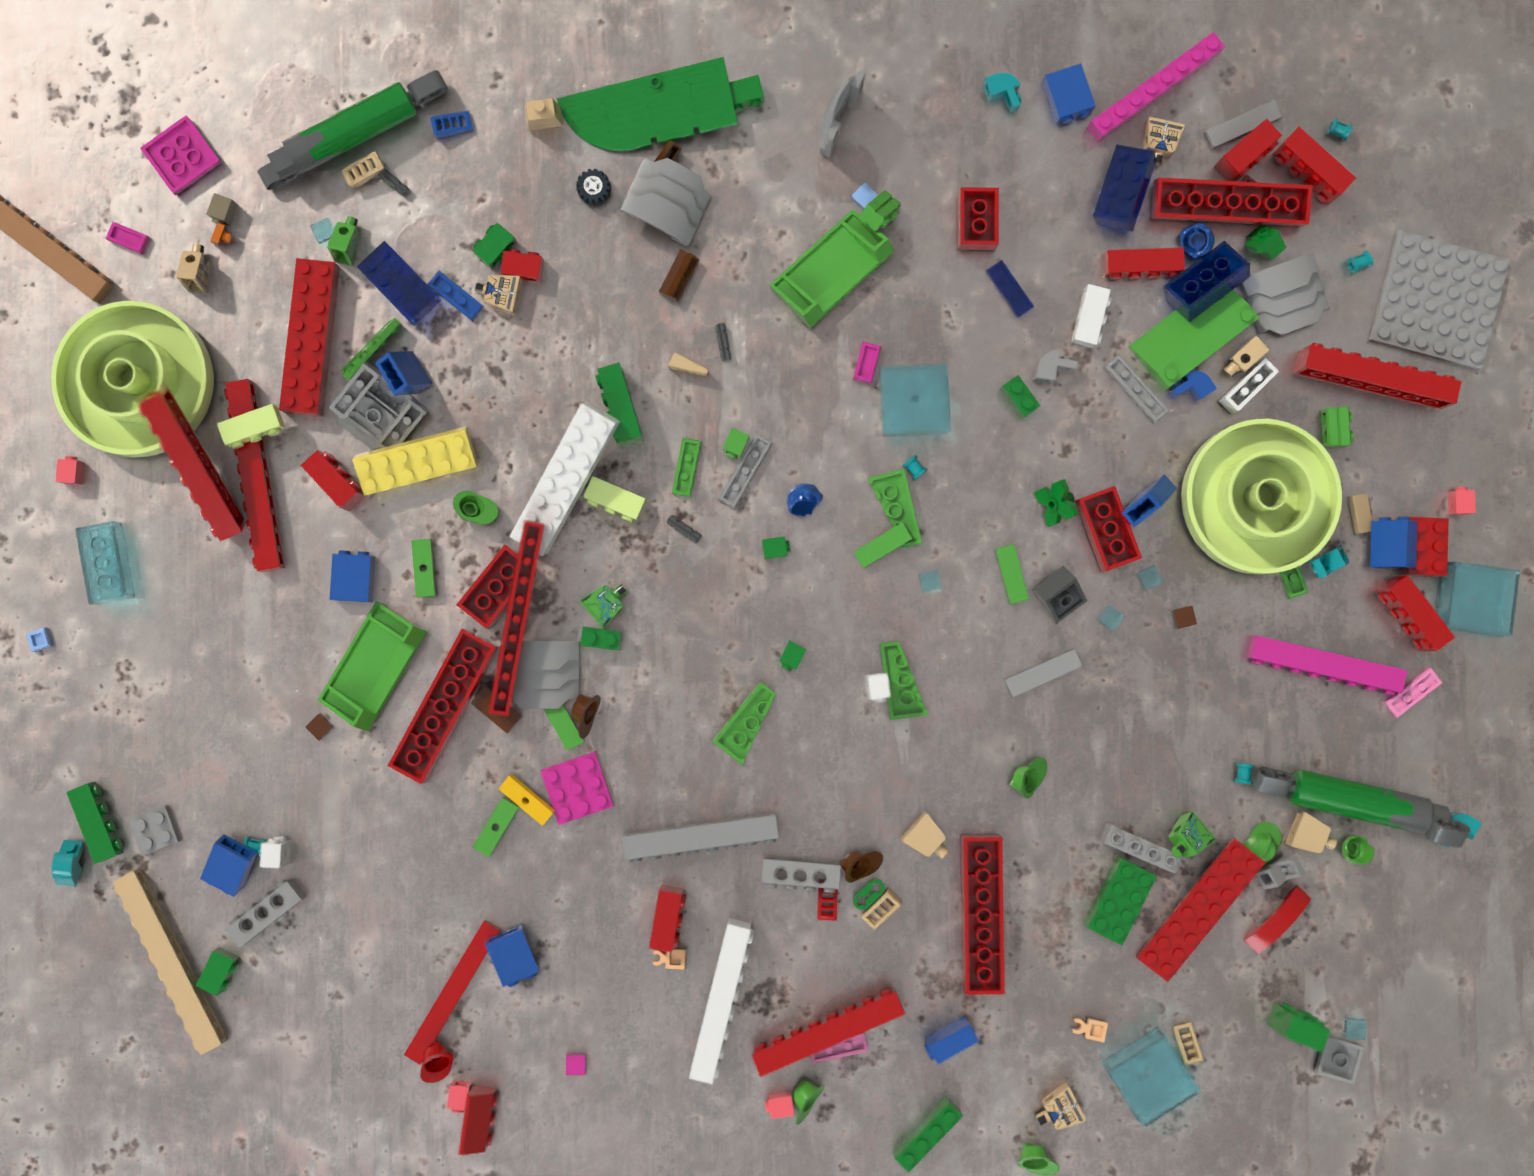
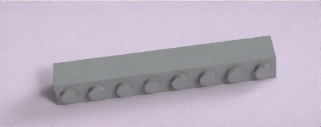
M776 813L624 834L622 836L625 860L630 859V862L642 861V857H649L650 860L659 859L664 854L674 857L679 856L680 852L685 851L688 854L699 853V849L716 851L720 846H726V849L736 848L737 844L745 843V846L756 845V841L763 840L764 843L776 842L775 839L779 838Z

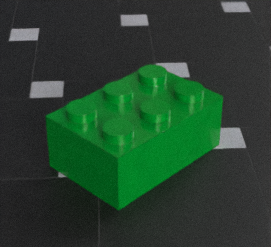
M1284 1002L1282 1005L1275 1003L1267 1023L1268 1026L1283 1037L1322 1053L1331 1032L1329 1028L1325 1027L1326 1023L1319 1020V1018L1302 1009L1299 1011Z

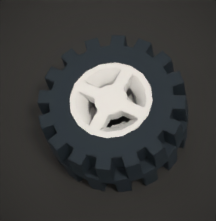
M587 169V172L583 171L582 175L578 177L576 182L577 193L587 205H602L603 201L606 202L608 196L610 197V181L603 171Z

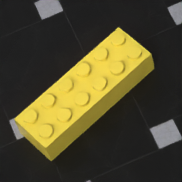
M467 426L357 454L352 459L364 496L474 468L478 464Z

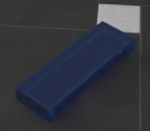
M1003 260L986 270L987 275L1017 318L1034 307Z

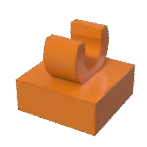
M217 222L211 243L218 245L220 240L230 243L232 235L223 232L225 225Z

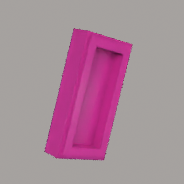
M112 222L105 239L143 255L150 237Z
M862 342L853 379L872 383L881 346Z

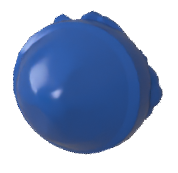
M1204 223L1188 226L1180 232V244L1182 248L1184 247V255H1189L1193 258L1203 257L1214 246V234Z
M797 484L790 490L787 496L788 510L797 517H805L806 514L811 515L816 505L822 501L823 495L815 485Z

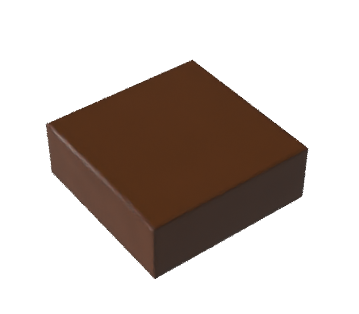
M1193 606L1172 610L1177 629L1197 624Z
M321 713L305 726L318 741L334 727Z

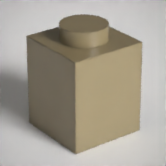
M214 193L206 215L215 224L218 222L230 225L238 204L230 198Z

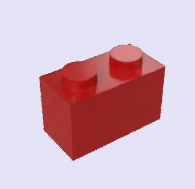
M509 249V251L503 252L501 275L520 276L524 281L541 283L544 259L537 252L524 254L519 250Z

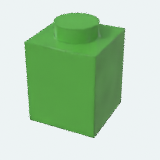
M731 428L723 447V451L726 452L725 455L732 459H736V457L741 458L750 436Z

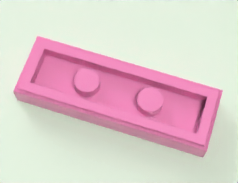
M1427 668L1404 686L1403 693H1395V696L1392 695L1383 703L1393 716L1398 718L1441 685L1442 681L1432 668Z
M865 1032L811 1055L812 1064L868 1052Z

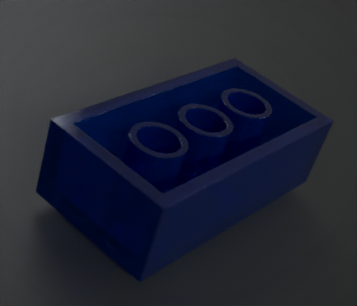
M1116 144L1093 213L1096 224L1128 231L1134 230L1157 161L1154 151Z
M385 240L357 266L413 326L441 301Z
M1223 241L1164 285V297L1182 316L1191 322L1250 277V263L1226 241Z

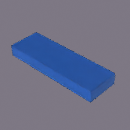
M440 270L427 284L471 321L484 308L481 303Z

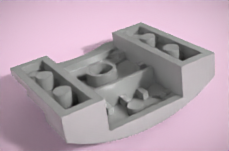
M861 70L848 78L834 93L824 111L820 128L819 150L821 154L829 158L839 140L841 123L838 122V119L845 104L855 108L863 92L865 70Z
M644 158L619 211L634 219H641L670 235L669 238L687 247L711 195L704 190L701 176L669 158L656 162Z
M1313 253L1272 266L1238 281L1245 301L1259 316V319L1253 322L1258 334L1269 330L1280 335L1287 334L1319 322L1322 312L1330 309Z
M367 362L360 367L329 407L338 415L340 426L353 434L371 450L402 443L428 411L411 394L394 396L380 370Z
M522 641L512 700L519 708L559 709L568 699H577L578 695H580V641Z

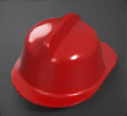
M438 1041L423 1053L420 1078L426 1083L441 1081L449 1074L454 1056L449 1053L445 1046L440 1045Z

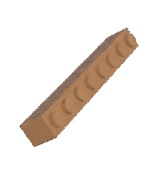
M0 195V229L90 299L101 304L114 287L108 282L110 278L102 272L96 273L94 271L95 267L86 260L84 262L79 260L80 255L72 249L66 250L64 248L66 244L56 237L53 240L49 237L50 232L42 226L36 227L34 225L36 221L26 214L23 217L19 214L21 211L12 203L6 204L4 202L6 198Z

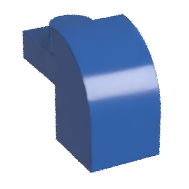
M1192 370L1181 378L1182 381L1180 380L1172 385L1173 390L1168 392V394L1173 399L1188 389L1197 402L1217 388L1207 374Z

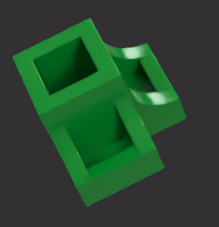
M1259 225L1246 236L1248 242L1245 246L1248 251L1272 260L1287 248L1279 231L1264 225Z

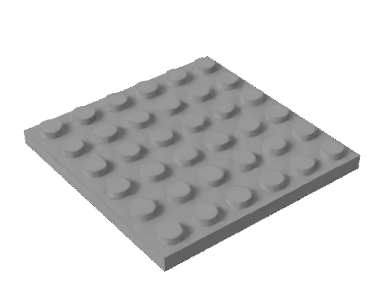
M1399 230L1396 233L1369 341L1471 369L1481 370L1510 260Z

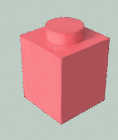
M73 456L57 459L55 482L83 485L85 462L78 461V457Z
M1456 487L1455 491L1448 492L1449 515L1476 513L1475 490H1468V487Z
M452 1081L449 1087L447 1109H452V1112L455 1113L465 1111L466 1097L472 1088V1082Z
M791 1091L768 1095L765 1107L766 1113L771 1114V1119L794 1116Z

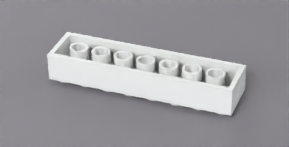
M589 402L581 403L509 537L520 542L524 519L544 523L539 555L544 556L550 551L620 423L618 419Z
M728 919L689 1079L712 1084L713 1078H718L721 1063L718 1062V1059L722 1060L725 1050L723 1040H727L730 1030V1024L727 1023L732 1021L735 1007L732 1003L733 1001L737 1002L740 986H737V983H741L743 979L744 967H742V963L746 964L749 948L746 947L747 944L751 945L754 930L751 929V923Z

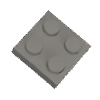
M168 805L129 819L142 856L181 841Z
M1329 1036L1323 1053L1320 1052L1315 1073L1354 1085L1365 1047Z

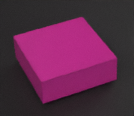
M586 1054L566 1055V1075H586Z

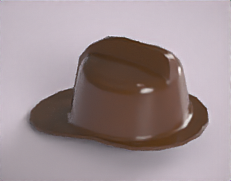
M578 695L572 707V717L580 725L579 736L581 739L586 738L592 728L595 714L601 702L599 695H595L593 698Z
M859 851L849 853L839 862L845 872V880L848 883H853L873 874L882 865L883 855L878 851L867 854Z

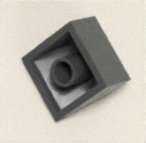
M1064 566L1033 588L1038 600L1056 623H1059L1087 602L1077 578Z

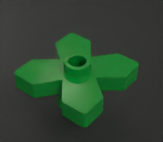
M1065 479L1053 483L1051 490L1044 487L1034 492L1037 502L1047 506L1044 519L1048 527L1060 523L1061 517L1067 520L1079 515L1074 503V495L1069 491Z

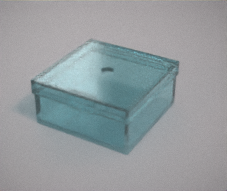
M947 364L886 366L879 368L882 437L940 435L951 431Z
M1455 561L1448 562L1447 576L1439 577L1435 611L1450 631L1492 637L1512 636L1520 571Z
M1158 1026L1101 1062L1134 1117L1144 1128L1200 1093V1090L1169 1040Z

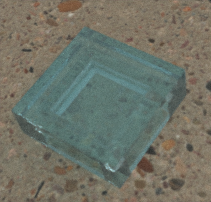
M328 218L310 225L319 244L330 240L334 229Z
M1155 565L1137 573L1145 591L1164 582Z
M938 570L918 574L922 593L942 589Z
M1108 605L1097 620L1113 632L1125 616L1112 605Z
M1345 1018L1344 1038L1365 1040L1367 1021L1365 1019Z

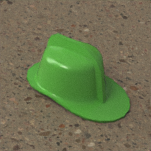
M462 491L454 497L453 508L463 521L489 524L498 516L497 505L488 498L471 491Z
M1039 757L1029 766L1017 768L1010 782V787L1021 792L1024 798H1031L1035 790L1045 779L1048 767L1046 760Z
M1262 822L1252 830L1244 846L1267 864L1275 856L1282 840L1281 832L1275 824Z
M805 1079L796 1087L793 1092V1103L799 1111L795 1121L796 1125L802 1123L807 1117L816 1099L824 1090V1086L818 1088Z
M1028 1142L1024 1143L1020 1160L1017 1162L1019 1167L1040 1176H1051L1059 1172V1165L1048 1158L1044 1147Z

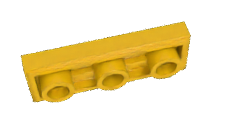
M510 774L499 787L502 793L542 826L555 812L550 805L513 774Z

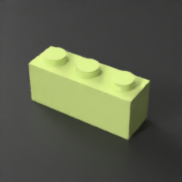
M273 404L217 423L224 445L232 447V449L244 446L243 443L248 441H260L262 436L268 434L269 436L277 435L280 433V430L285 429L279 409Z
M592 476L583 496L587 499V504L597 507L599 504L605 507L604 511L613 515L615 512L622 514L621 518L632 522L633 519L638 521L647 501L641 496Z

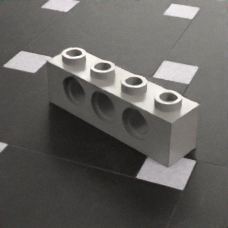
M1106 823L1099 839L1104 844L1176 874L1182 857H1175L1171 850Z
M763 859L761 883H766L765 887L777 888L778 884L785 885V889L796 890V886H802L805 891H816V888H824L823 892L835 893V889L839 890L841 866ZM784 869L787 871V878L785 880L777 878L778 870ZM799 871H804L807 874V878L803 882L796 880V873ZM819 872L826 875V881L822 884L815 881V875Z
M285 879L275 886L276 890L273 893L267 892L259 898L261 900L259 904L255 905L253 903L244 910L246 914L241 918L238 915L229 922L230 926L225 930L239 948L246 945L306 898L293 879L287 882ZM278 895H281L283 897V904L278 903ZM262 907L267 908L268 916L262 914ZM247 919H249V920L252 921V923H253V927H252V928H249V927L247 926V924H246V920H247Z

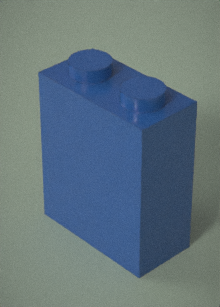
M1081 63L1044 76L1042 83L1056 124L1061 122L1067 124L1073 121V118L1079 116L1085 118L1092 114L1091 112H1093L1096 105Z
M413 351L388 352L375 362L394 396L419 394L432 384Z
M1164 474L1140 492L1121 513L1135 527L1161 508L1177 490V487Z
M1380 517L1379 521H1371L1370 567L1416 568L1417 521L1410 520V517H1397V520H1391L1390 517Z
M339 550L338 554H332L329 600L373 602L375 557L369 556L370 552L358 551V555H350L351 551Z
M223 834L214 843L200 879L235 897L243 889L258 852Z
M522 925L486 940L485 946L503 987L507 985L508 987L515 986L519 983V980L524 978L531 979L539 972V964Z
M963 1016L925 1037L927 1044L924 1047L931 1061L935 1059L937 1064H940L978 1043L979 1040L966 1016Z

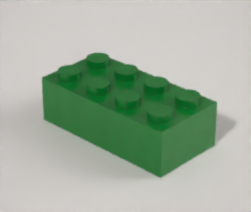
M620 363L598 368V375H595L598 386L604 391V393H601L603 403L606 408L609 407V411L606 413L620 421L613 434L614 440L617 444L620 443L622 448L643 442L644 438Z
M1117 856L1083 925L1123 946L1157 876Z

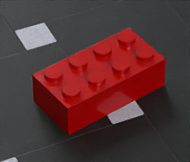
M1300 127L1272 154L1275 157V161L1280 165H1284L1289 170V173L1293 177L1298 178L1303 185H1313L1312 192L1317 195L1320 202L1327 205L1338 198L1356 179L1353 174Z
M1116 486L1075 501L1101 572L1109 571L1142 558L1129 521L1121 513L1124 508Z
M507 545L501 548L456 604L486 629H491L508 607L517 552Z
M1408 575L1392 577L1375 590L1379 601L1384 605L1386 604L1390 609V615L1399 621L1402 625V631L1412 638V643L1417 650L1438 651L1455 638Z

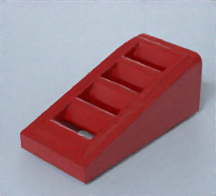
M819 879V884L824 883L826 879ZM818 888L817 920L837 921L838 890L835 889V893L823 892L822 888ZM822 894H833V898L822 897ZM822 902H833V906L822 905ZM822 910H833V914L822 913Z

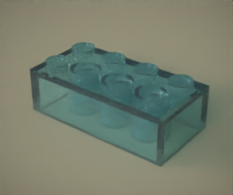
M111 521L75 528L88 604L100 605L135 598L122 523Z

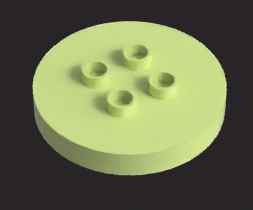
M120 301L106 304L90 311L68 330L60 342L54 357L51 386L54 401L62 419L71 431L84 442L115 455L148 457L164 452L160 447L159 442L161 441L158 436L154 435L149 428V421L140 414L138 403L145 395L168 386L193 431H195L204 419L211 403L214 373L211 358L205 344L188 323L154 304L140 301Z
M1254 419L1237 423L1218 432L1198 449L1184 475L1181 504L1185 523L1191 536L1210 558L1224 567L1237 572L1254 575L1271 574L1302 565L1314 557L1326 545L1339 521L1342 506V488L1334 461L1315 437L1288 422L1273 419Z

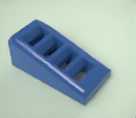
M469 111L430 117L433 132L437 139L474 130ZM461 118H465L466 126L462 125ZM456 119H457V123H458V126H459V127H456V128H455V125H454V121H453V120H456ZM446 122L450 123V129H447ZM442 123L443 130L439 129L438 124Z

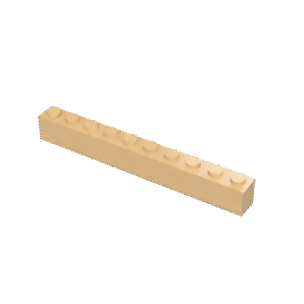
M141 868L113 881L114 891L122 899L123 909L126 913H129L132 919L131 924L138 931L141 937L140 942L147 949L149 960L158 971L159 980L167 988V996L173 1000L176 1006L175 1011L182 1018L184 1029L193 1040L194 1049L201 1056L227 1041V1038L203 990L196 986L198 980Z

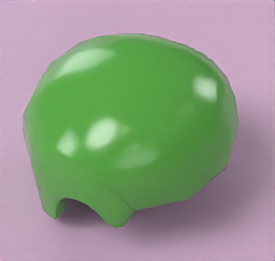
M1358 835L1347 837L1342 844L1344 858L1354 865L1369 864L1374 858L1375 850L1368 844V839Z

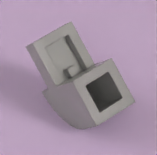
M1060 350L1050 351L1038 361L1033 381L1052 384L1056 380L1057 369L1074 372L1077 369L1078 361H1074L1072 357L1068 356L1059 358Z
M1282 856L1265 864L1256 876L1265 890L1279 887L1288 879L1302 877L1306 872L1297 856L1289 858Z

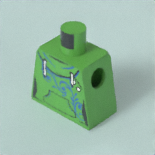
M347 216L345 223H336L327 245L335 262L350 266L354 265L361 239L356 228L358 220L354 217Z
M621 583L613 590L608 585H604L582 598L580 603L603 629H606L625 606L620 598L628 591Z
M1190 811L1178 818L1169 835V840L1174 845L1171 852L1175 857L1180 858L1183 855V857L1188 858L1200 853L1213 843L1216 838L1193 811Z

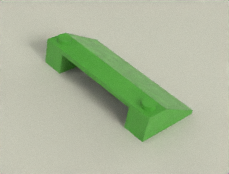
M853 209L769 285L809 328L815 325L894 253L889 239L879 230L874 231L870 228L868 223L863 222L859 218V214Z
M1218 277L1128 347L1160 388L1165 391L1259 319V316L1240 295Z
M376 601L319 696L318 701L353 727L369 731L427 631Z

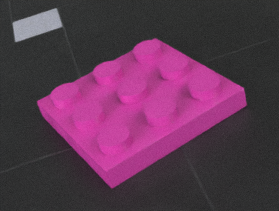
M187 115L140 147L175 196L222 163Z
M596 751L540 770L552 807L555 810L554 813L558 825L614 806Z

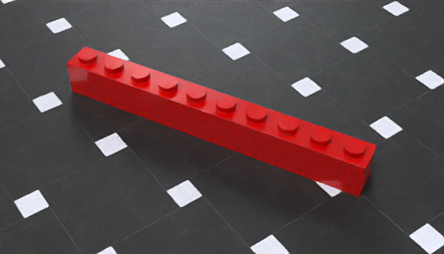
M243 379L225 383L224 395L229 403L227 413L230 419L258 409L253 381ZM262 436L260 441H248L243 443L244 446L234 449V453L238 457L237 472L241 475L242 481L240 482V490L244 493L245 499L243 501V508L248 516L246 527L251 534L249 545L254 552L252 563L257 572L285 568Z
M525 519L523 521L488 708L490 714L509 715L544 529V523Z

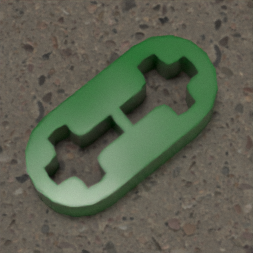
M878 878L869 880L853 896L855 907L865 910L875 902L885 890L883 882ZM875 883L877 885L880 883V891L877 892L875 890L870 894L869 892L873 888L872 884ZM868 894L869 896L865 899L866 904L863 905L861 903L858 905L857 898L859 896L863 898Z

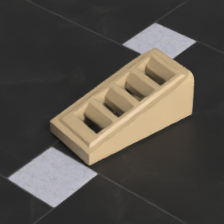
M374 151L343 169L342 173L350 187L359 188L384 170L385 166L378 152ZM372 160H373V162H374L376 168L373 167V165H372V163H371Z
M678 353L673 354L668 364V368L706 377L709 374L707 368Z
M887 888L861 915V918L872 929L876 930L902 905V899L891 888ZM882 902L889 908L888 910L881 905ZM876 908L883 913L882 916L875 910ZM872 913L878 920L875 921L869 914Z
M1192 1022L1172 1027L1182 1065L1186 1066L1204 1061ZM1186 1029L1189 1030V1033L1187 1034H1179V1031ZM1191 1037V1041L1182 1043L1181 1039ZM1193 1045V1049L1185 1051L1184 1047ZM1195 1053V1057L1187 1059V1054Z

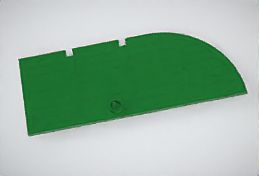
M724 57L557 98V102L561 106L562 116L570 128L591 145L610 151H630L652 146V138H656L657 143L660 144L695 135L693 128L699 127L701 134L738 125Z

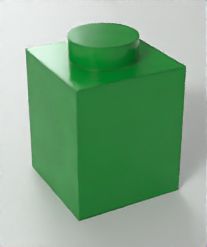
M785 536L762 540L765 560L787 557V552H791L789 540L785 541Z
M789 640L779 659L782 662L781 667L789 671L792 668L796 670L807 649Z

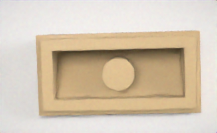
M1368 495L1349 496L1348 502L1354 534L1371 532L1372 516Z

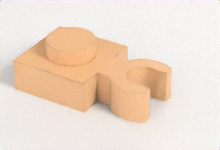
M673 948L672 953H664L659 950L653 951V954L660 956V961H653V965L666 963L667 969H686L687 949Z
M1080 1018L1073 1019L1074 1022L1080 1023L1078 1029H1071L1073 1033L1081 1034L1085 1032L1084 1037L1086 1039L1100 1042L1105 1041L1108 1027L1106 1021L1088 1018L1087 1023H1084Z

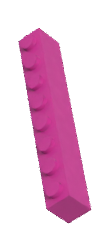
M1215 32L1211 33L1091 120L1087 127L1099 143L1216 58L1225 48L1224 44Z
M1257 635L1251 636L1246 658L1252 659L1254 664L1263 665L1266 662L1270 663L1272 668L1282 670L1283 667L1290 668L1289 672L1301 674V671L1308 672V676L1320 678V675L1326 676L1328 681L1338 683L1339 680L1346 681L1345 685L1357 687L1358 684L1365 685L1364 689L1376 691V689H1382L1384 694L1395 696V693H1403L1408 671Z

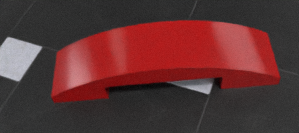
M1298 885L1283 898L1285 901L1260 927L1256 926L1244 939L1257 954L1274 943L1297 920L1309 904L1311 898Z

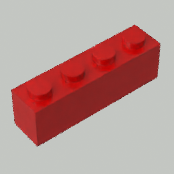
M1184 247L1107 250L1104 254V275L1112 280L1121 279L1123 276H1129L1130 279H1139L1141 276L1159 278L1160 275L1175 278L1185 271Z

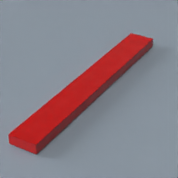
M486 920L483 921L404 1053V1056L419 1065L423 1062L424 1051L432 1047L488 953L485 946L486 940L498 935L501 929Z

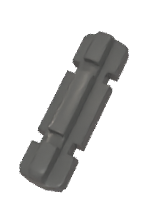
M386 169L377 174L378 177L383 179L394 190H397L402 196L409 192L408 186Z
M725 323L716 324L715 328L716 333H718L717 339L719 350L721 351V360H730L731 353L729 351L728 336L725 333Z
M671 515L667 520L668 525L675 527L677 531L687 538L690 537V540L697 543L702 535L699 532L693 531V528L681 520L678 521V518L674 515Z

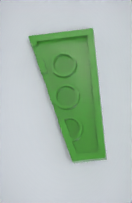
M394 316L340 370L342 376L347 380L353 377L360 367L372 358L376 349L379 350L386 343L385 339L389 335L393 336L400 327L398 325L400 322Z
M905 469L867 478L892 527L894 528L904 522L913 539L903 544V548L923 544Z
M900 642L881 643L883 672L888 675L890 697L887 698L890 720L929 715Z
M760 681L714 737L712 742L743 765L745 757L753 744L752 742L776 693Z

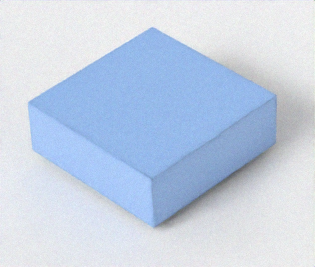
M864 183L851 198L864 210L866 205L878 195Z
M48 628L26 633L31 652L53 646Z

